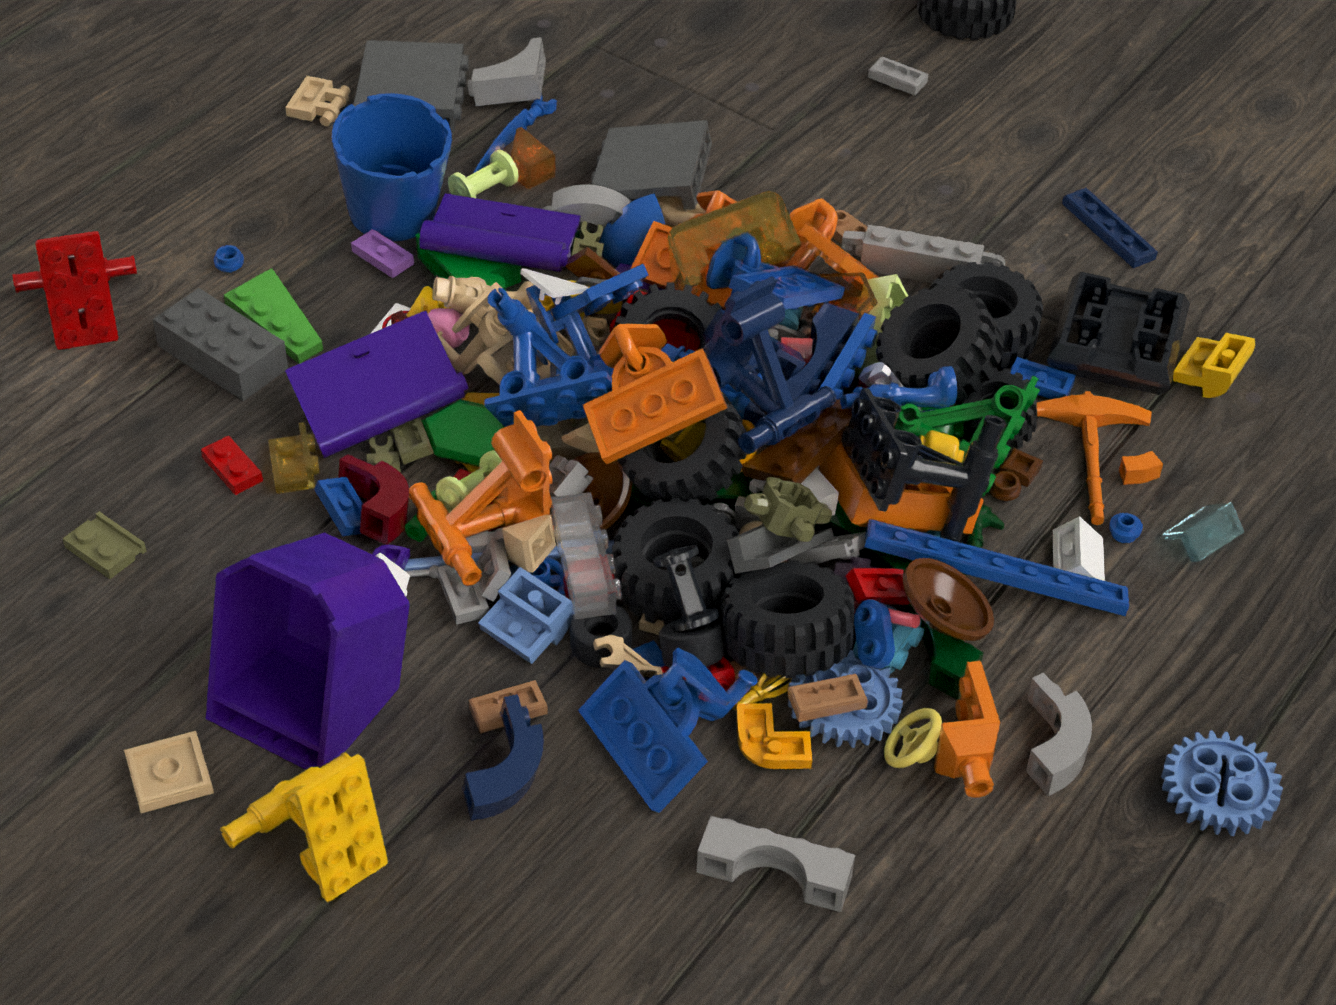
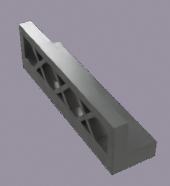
M764 524L728 539L727 543L735 573L771 568L833 538L834 535L832 528L815 530L811 541L804 542L794 537L776 535L767 530Z

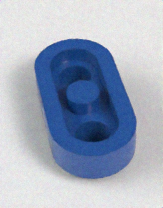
M872 599L865 600L857 607L854 614L858 656L864 665L874 669H882L890 664L895 653L890 611L883 603Z

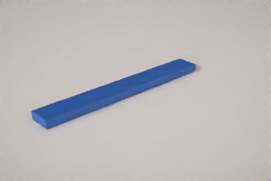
M869 519L866 526L865 548L910 560L918 558L935 559L952 566L963 574L1126 616L1129 609L1128 587L873 519Z

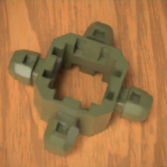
M768 477L766 479L762 494L754 493L748 495L744 502L746 510L750 514L757 515L767 530L779 536L794 537L804 542L811 541L815 532V524L828 523L832 517V510L829 506L820 503L809 488L800 483L782 481L780 478Z

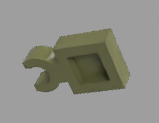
M583 221L579 233L580 238H575L571 256L589 247L601 257L604 244L598 243V241L601 239L603 226L599 224L597 232L589 233L586 229L587 222Z
M387 436V444L383 446L376 444L375 437L370 438L371 454H366L367 463L374 466L380 461H384L401 473L399 451H394L393 437Z

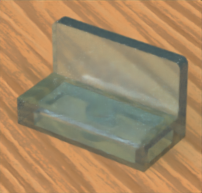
M1224 503L1204 506L1165 531L1163 536L1165 540L1181 538L1191 562H1197L1244 533V529L1233 504Z

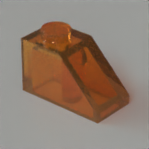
M517 128L511 158L518 169V182L529 190L556 177L555 154L524 128Z

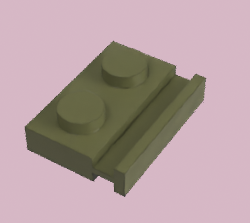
M100 511L96 513L94 520H87L63 538L66 549L109 579L134 562L136 555L147 552L145 542Z

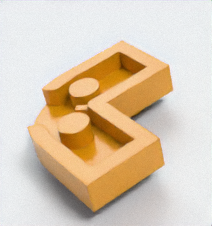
M772 703L736 704L738 745L742 754L750 762L768 769L812 768L810 731L774 732Z

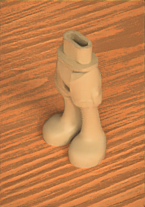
M450 276L448 279L436 277L432 298L433 300L444 302L445 307H451L463 314L491 286L486 285L485 280L479 277L455 278ZM524 282L517 291H506L512 299L520 301L529 312L533 313L530 310L531 305L526 292V288L534 285L532 282ZM491 305L488 307L489 311L494 310Z

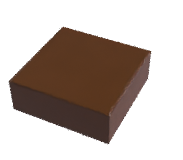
M1014 448L1000 467V472L1008 471L1014 473L1019 478L1021 485L1029 487L1041 470L1043 460Z

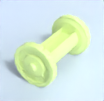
M497 150L490 156L491 164L467 177L458 172L452 174L448 178V188L452 195L476 198L477 194L499 182L508 187L516 184L519 178L518 169L514 160L507 152Z
M492 450L485 453L480 459V469L463 479L458 480L455 477L447 476L437 483V500L445 505L449 513L502 462L496 451Z

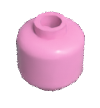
M436 308L428 313L436 333L442 331V337L452 348L459 347L468 338L469 325L457 333L452 331V327L462 316L458 311L452 308Z

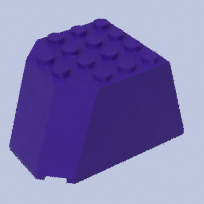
M322 533L253 554L219 571L216 574L206 719L305 770L315 766L320 768L345 752L395 694L400 685L410 603L385 561L336 537Z

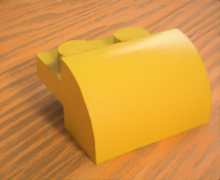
M1225 333L1220 341L1197 337L1176 366L1173 381L1202 387L1203 397L1215 398L1223 395L1228 391L1254 352L1255 338Z

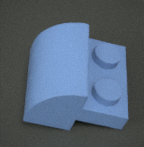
M520 567L499 589L500 599L478 622L482 631L532 664L550 643L557 646L562 640L571 623L573 604L571 600Z

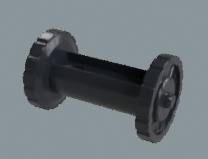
M696 545L672 549L653 559L655 567H666L682 617L673 623L676 631L697 628L720 617L717 608L706 609L690 560L699 553ZM683 564L686 567L685 573L680 576L676 575L675 567Z

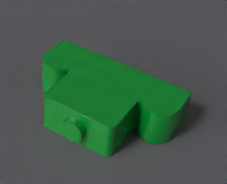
M420 233L416 234L417 257L435 277L448 279L450 276L455 278L479 277L485 280L486 285L489 286L497 282L505 291L507 287L521 282V266L422 250L419 245Z

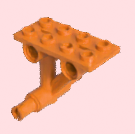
M521 410L514 412L513 425L500 429L492 438V447L502 462L450 513L441 501L434 499L425 483L419 482L409 488V498L418 509L417 518L420 524L427 531L434 547L440 552L445 564L454 567L462 579V583L467 586L476 584L482 577L481 569L478 568L471 557L472 548L466 540L467 537L499 526L505 528L542 515H550V508L553 507L549 485L553 482L549 470L552 451L547 441H542L538 436L533 421L527 420Z

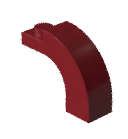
M349 454L345 455L339 460L338 478L347 477L357 495L368 500L362 504L360 533L387 545L403 532L407 523L409 485L397 469L384 461H380L373 466Z

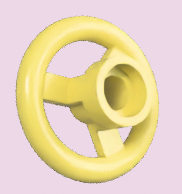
M922 708L904 717L894 727L884 746L886 762L894 768H905L916 762L925 763L929 761L937 752V740L942 724L939 713L931 708ZM922 719L931 720L920 728H909ZM903 736L904 745L898 757H896L894 754L895 747L899 738Z

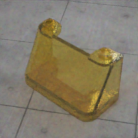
M772 191L762 192L674 226L668 234L667 247L671 277L675 290L684 291L687 284L692 286L691 293L697 294L703 283L700 271L703 267L710 264L714 253L721 244L746 233L751 234L757 240L762 262L773 265L790 259L801 242L781 196Z

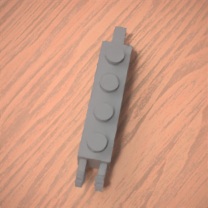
M868 225L866 232L845 231L841 248L848 254L861 257V263L872 272L885 275L897 274L898 277L932 283L944 271L948 270L950 272L953 266L959 264L966 266L968 262H976L977 264L990 262L994 266H1005L1004 257L994 253L983 252L984 245L923 235L911 231L890 229L883 226Z

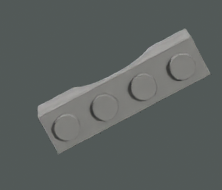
M710 816L698 849L696 873L733 882L739 875L753 868H776L788 873L798 882L802 889L805 903L841 912L853 874L855 855L839 848H828L813 844L802 838H791L776 834L765 828L758 829L739 824L732 819Z

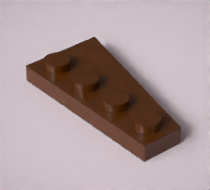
M839 398L834 402L833 406L821 411L817 420L802 427L792 436L785 437L777 444L770 445L744 463L742 467L744 476L761 481H766L768 477L780 478L782 481L801 484L842 442V433L844 428L848 427L850 423L852 408L842 409Z

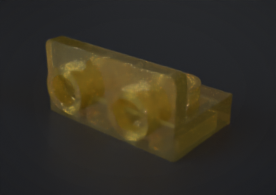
M305 422L298 423L300 435L268 440L276 494L315 488L314 475L320 474L317 455H310V452H316L313 433L306 432Z

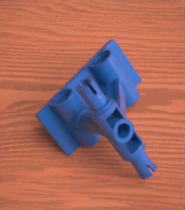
M498 288L499 293L496 289L492 290L488 295V303L498 312V320L513 336L514 371L508 372L500 381V396L485 399L484 406L504 427L514 424V412L518 410L522 411L527 420H532L535 427L541 425L552 426L559 421L587 417L583 404L611 392L612 377L606 371L596 372L584 357L568 356L549 338V334L536 320L534 313L529 312L520 301L511 299L503 288ZM536 356L545 365H548V361L550 364H553L560 371V375L540 380V375L537 373Z

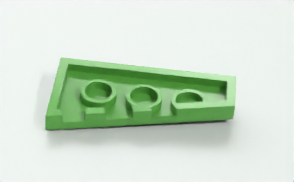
M272 268L224 294L225 304L285 341L286 354L298 364L323 350L322 340Z

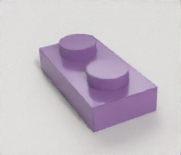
M373 229L351 243L353 253L391 278L414 265V256Z

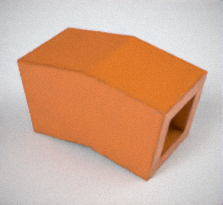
M1153 451L1138 456H1123L1119 467L1123 485L1142 484L1160 478L1163 463Z

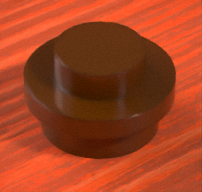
M1001 471L996 474L995 481L989 492L996 499L1011 501L1019 497L1022 487L1019 478L1014 473Z

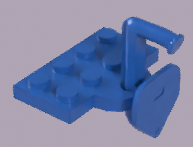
M738 228L732 230L714 253L706 277V284L709 288L729 287L732 289V295L734 292L738 291L740 293L748 289L756 281L762 282L773 276L777 283L772 293L780 299L785 310H797L801 306L812 307L816 303H829L832 300L842 299L845 289L844 286L795 265L779 268L761 262L760 249L755 237Z
M641 264L594 285L573 298L570 295L563 296L558 305L555 304V298L551 297L555 307L548 311L545 310L539 301L541 289L533 285L526 288L532 311L536 315V320L549 334V338L557 345L559 341L556 332L565 329L576 355L584 357L589 362L590 356H596L597 352L579 314L584 312L587 317L601 311L611 300L613 304L629 298L630 295L643 286L642 281L649 274L644 264Z
M676 648L673 651V665L665 673L655 675L647 681L633 663L624 660L578 711L649 808L660 813L708 762L689 737L697 724L698 717L709 721L723 718L748 692L751 686L757 684L758 680L750 671L740 670L738 673L739 678L725 691L698 658L687 651Z

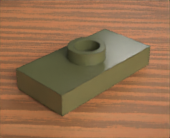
M420 417L391 429L403 464L434 453Z

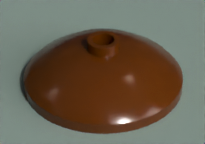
M600 452L586 453L573 459L588 470L586 475L591 476L593 480L571 508L565 510L564 513L555 507L553 509L550 508L554 533L562 538L583 540L600 534L617 521L630 500L632 481L624 473L623 467L618 463V460L606 464L602 460Z
M930 558L915 559L906 567L903 573V585L907 599L920 618L931 628L946 636L963 641L981 640L992 630L994 615L989 602L980 589L960 571L944 562Z

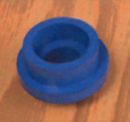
M232 245L220 247L214 256V265L220 271L234 272L244 264L243 254L237 247Z
M1119 513L1111 518L1109 529L1112 537L1118 542L1131 543L1141 535L1143 524L1135 515Z

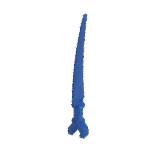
M541 95V99L534 100L531 109L521 111L498 135L473 173L490 163V156L493 152L503 150L513 140L525 133L527 126L533 125L537 117L553 113L556 110L557 100L551 98L550 101L543 102V96Z

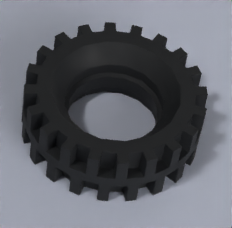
M667 282L665 290H658L657 285L654 284L649 286L647 294L643 295L638 291L633 295L630 304L628 302L624 303L620 316L616 318L615 326L619 324H652L663 319L678 320L688 324L698 334L702 349L707 344L703 334L718 309H722L718 302L713 306L707 303L709 294L704 291L700 296L692 294V286L686 284L684 291L675 290L674 282Z

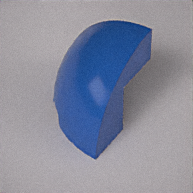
M655 193L638 198L622 208V216L614 224L608 222L605 226L599 243L604 244L602 256L613 266L618 267L620 263L633 265L653 221L666 225Z

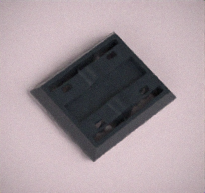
M1079 272L1071 280L1047 363L1051 368L1076 375L1077 377L1161 395L1170 390L1190 303L1185 294L1159 288H1154L1152 292H1146L1111 284V280L1108 277ZM1080 304L1086 305L1083 316L1077 314ZM1074 322L1082 323L1077 344L1068 342ZM1162 322L1171 324L1169 334L1159 333ZM1157 340L1166 342L1162 363L1152 361Z

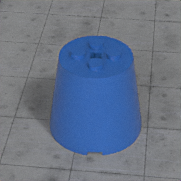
M387 93L368 96L367 101L356 106H353V104L347 106L334 122L332 145L349 217L354 226L364 234L373 229L394 242L408 240L420 233L425 220L433 221L451 150L452 133L446 119L443 120L435 112L436 108L426 101L404 94Z

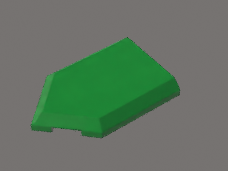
M462 399L421 420L435 456L479 467L480 459L485 453L494 450L491 444L492 438L496 432L504 428L483 404Z

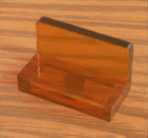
M862 272L818 275L845 287L842 299L829 301V304L859 313L858 321H860L864 312L868 314L878 303L865 274ZM819 303L811 311L813 317L816 315V313L819 311V309L822 307L824 303Z

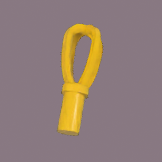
M763 673L758 679L757 684L752 686L750 691L737 704H756L765 698L777 697L788 691L789 683L780 689L772 692L769 691L789 678L777 675L776 678L772 677L765 682L769 676Z

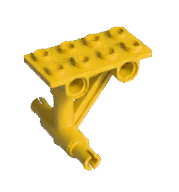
M343 752L340 756L320 768L317 766L310 767L292 779L278 783L271 792L251 803L247 808V813L220 828L225 842L229 847L235 848L239 843L257 832L268 833L291 819L305 832L309 848L300 853L302 865L309 876L319 885L322 898L327 902L345 893L348 889L377 872L388 863L365 761L359 754L350 757L346 752Z

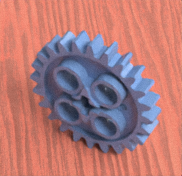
M852 650L849 651L847 657H844L838 664L834 663L830 669L824 672L818 670L815 675L806 677L804 674L796 675V678H792V681L789 683V687L857 674L868 700L866 709L799 722V728L810 726V737L820 733L823 735L822 743L825 744L830 738H833L837 747L841 746L843 740H848L851 748H855L856 740L859 739L868 746L871 736L880 741L882 740L883 732L890 734L893 724H897L903 700H901L902 689L897 688L898 679L889 678L891 671L889 668L879 670L864 665L860 659L855 658ZM788 699V707L792 708L791 716L792 718H797L791 705V702Z
M1211 730L1208 738L1205 739L1199 732H1196L1193 741L1184 737L1181 746L1175 744L1171 754L1167 755L1161 778L1164 779L1162 790L1169 792L1167 802H1178L1175 809L1176 814L1185 811L1189 813L1187 823H1191L1196 819L1201 821L1200 830L1203 831L1208 825H1212L1216 835H1219L1223 827L1227 828L1231 836H1234L1237 827H1239L1245 834H1249L1251 825L1260 829L1264 820L1270 821L1274 811H1277L1283 787L1279 786L1282 776L1274 773L1276 763H1265L1268 753L1261 752L1256 754L1254 752L1256 743H1251L1247 747L1242 745L1243 736H1239L1235 741H1232L1228 732H1224L1221 739L1217 738L1213 730ZM1222 759L1226 760V771L1223 777L1222 789L1224 793L1221 799L1222 807L1217 804V797L1221 783V775L1219 773L1222 767Z

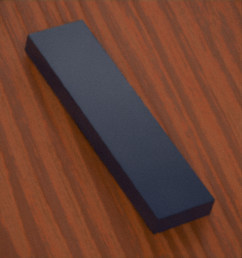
M1087 188L1063 196L1062 204L1133 269L1156 260L1158 251Z

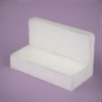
M1080 516L1053 529V567L1105 581L1102 536Z

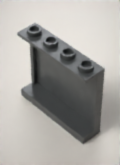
M367 40L353 106L367 101L368 96L392 93L416 97L436 108L435 112L440 117L450 118L451 132H455L456 121H461V104L464 103V87L466 88V71L469 69V55H464L463 44Z
M707 120L609 128L606 139L602 141V152L597 157V168L592 173L591 185L610 188L623 194L628 199H637L654 193L656 197L681 195L684 210L696 209V197L700 193L712 146Z

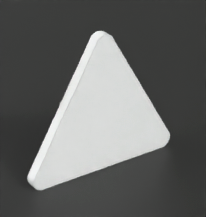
M521 269L520 274L541 289L539 299L544 300L546 293L548 296L555 298L556 305L561 302L563 296L580 294L588 289L585 285L532 270Z

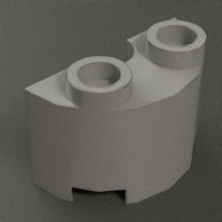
M557 455L549 464V470L553 479L552 484L549 485V490L553 502L552 509L555 507L564 513L565 510L571 508L592 482L593 478L586 475L588 470L579 462L574 460L568 461L565 457Z

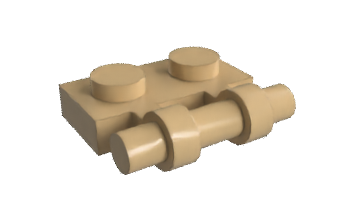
M306 76L287 104L286 115L308 121H313L315 116L319 115L322 116L320 123L323 126H329L340 114V108L345 107L349 101L351 90L347 86L335 89L331 80Z

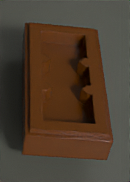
M589 247L569 257L565 266L578 278L589 277L608 280L620 274Z

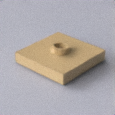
M196 731L124 750L141 813L214 793Z

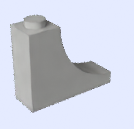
M532 38L522 52L509 60L496 65L473 69L472 79L468 80V91L470 97L474 96L476 106L541 99L546 64L542 38Z

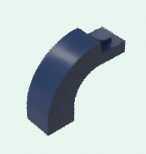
M518 694L504 697L500 710L510 747V754L497 766L465 774L462 790L471 821L492 817L508 810L524 797L535 779L543 752V730L541 724L530 726L529 711L526 706H521Z

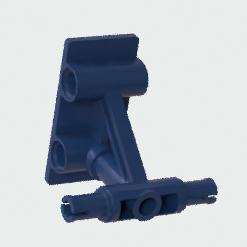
M773 276L762 282L756 281L748 289L740 293L738 291L734 292L725 302L726 310L714 325L713 330L715 333L703 348L708 356L720 389L729 384L736 392L741 391L766 414L757 421L753 429L742 433L741 437L738 438L740 448L747 454L755 452V450L765 444L775 445L785 437L792 436L802 427L817 420L820 412L833 406L837 400L835 392L828 386L820 388V390L811 395L802 394L792 400L768 329L781 323L785 318L783 303L772 293L777 283ZM757 368H759L762 379L758 375H756Z

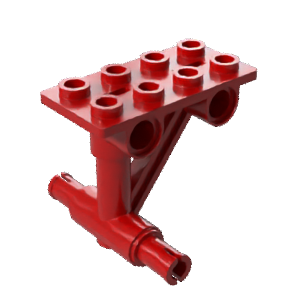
M98 231L36 240L35 245L40 270L12 274L16 293L44 289L56 348L62 350L117 341L119 337L108 281H111V277L137 274L134 255L107 260L103 256Z

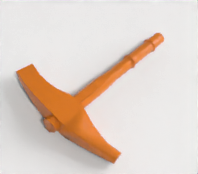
M1085 391L1081 395H1071L1037 402V417H1045L1082 427L1083 449L1087 468L1086 483L1088 484L1089 492L1088 509L1090 510L1091 523L1101 525L1104 522V504L1102 502V479L1099 468L1098 428L1112 424L1149 426L1152 412L1124 401L1094 396L1089 391Z

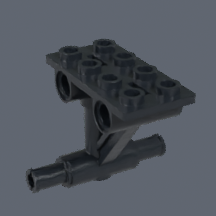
M862 388L859 398H856L853 402L852 417L848 427H845L843 430L841 441L878 510L887 511L889 504H898L906 484L916 486L924 483L951 487L953 489L947 502L950 511L940 533L948 540L960 541L968 518L976 513L982 495L988 488L991 472L999 456L996 447L1006 426L1005 421L994 415H986L978 439L969 445L964 461L961 463L922 445V441L918 436L907 431L895 429L902 410L899 404L886 398L873 396L870 389Z

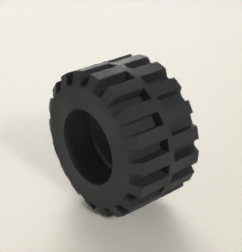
M993 368L995 373L990 381L986 380L982 384L983 388L978 393L972 392L969 394V399L963 402L957 400V405L992 399L997 391L1005 385H1014L1023 389L1029 380H1023V375L1018 372L1011 374V369L1004 368L1003 371H997V368ZM1036 399L1027 412L1022 411L1020 416L1024 417L1025 421L1013 440L1008 439L1006 443L1011 448L1019 449L1023 447V441L1029 442L1032 438V432L1036 431L1038 421ZM1000 401L1002 407L1010 409L1007 402ZM981 419L962 423L964 427L963 438H967L968 442L971 441Z

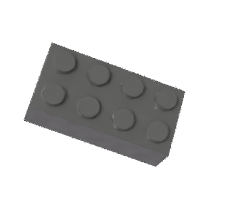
M197 288L153 318L158 347L242 401H245L288 369L285 341L200 288Z

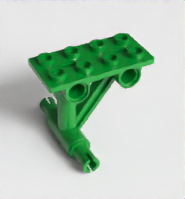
M1032 376L1023 389L1014 385H1005L997 391L992 399L921 413L916 405L906 404L901 406L902 410L895 429L907 431L919 437L920 435L925 436L930 430L941 432L935 429L938 427L981 419L971 441L968 442L964 439L961 442L959 441V450L964 451V461L969 445L978 439L985 416L994 415L1000 417L1005 421L1006 426L996 447L999 456L993 469H998L1010 451L1011 447L1006 445L1008 439L1013 440L1025 421V418L1020 416L1022 411L1027 412L1040 389L1035 387L1039 378ZM1000 401L1007 402L1010 409L1002 407ZM992 472L990 475L988 488L983 493L982 497H984L985 494L989 492L991 486L995 481L996 475L992 474Z

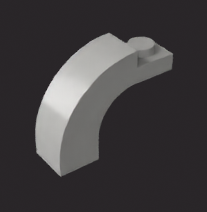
M574 185L554 192L552 206H546L543 209L581 215L580 222L586 221L597 226L600 224L604 229L608 222L614 224L622 216V208L632 201L623 194L603 186Z
M1041 673L1032 678L1027 700L1054 730L1055 736L1049 741L1031 749L1026 772L1045 794L1050 796L1069 785L1081 771L1091 739L1092 721L1088 707L1077 691L1065 696L1056 683H1053L1044 673Z

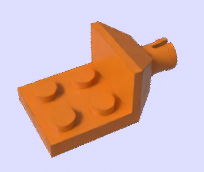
M974 661L967 662L965 676L961 677L959 681L961 697L955 703L956 715L959 721L941 724L934 769L935 773L947 777H962L966 794L969 797L979 798L993 791L994 783L989 771L993 761L1000 720L982 662Z

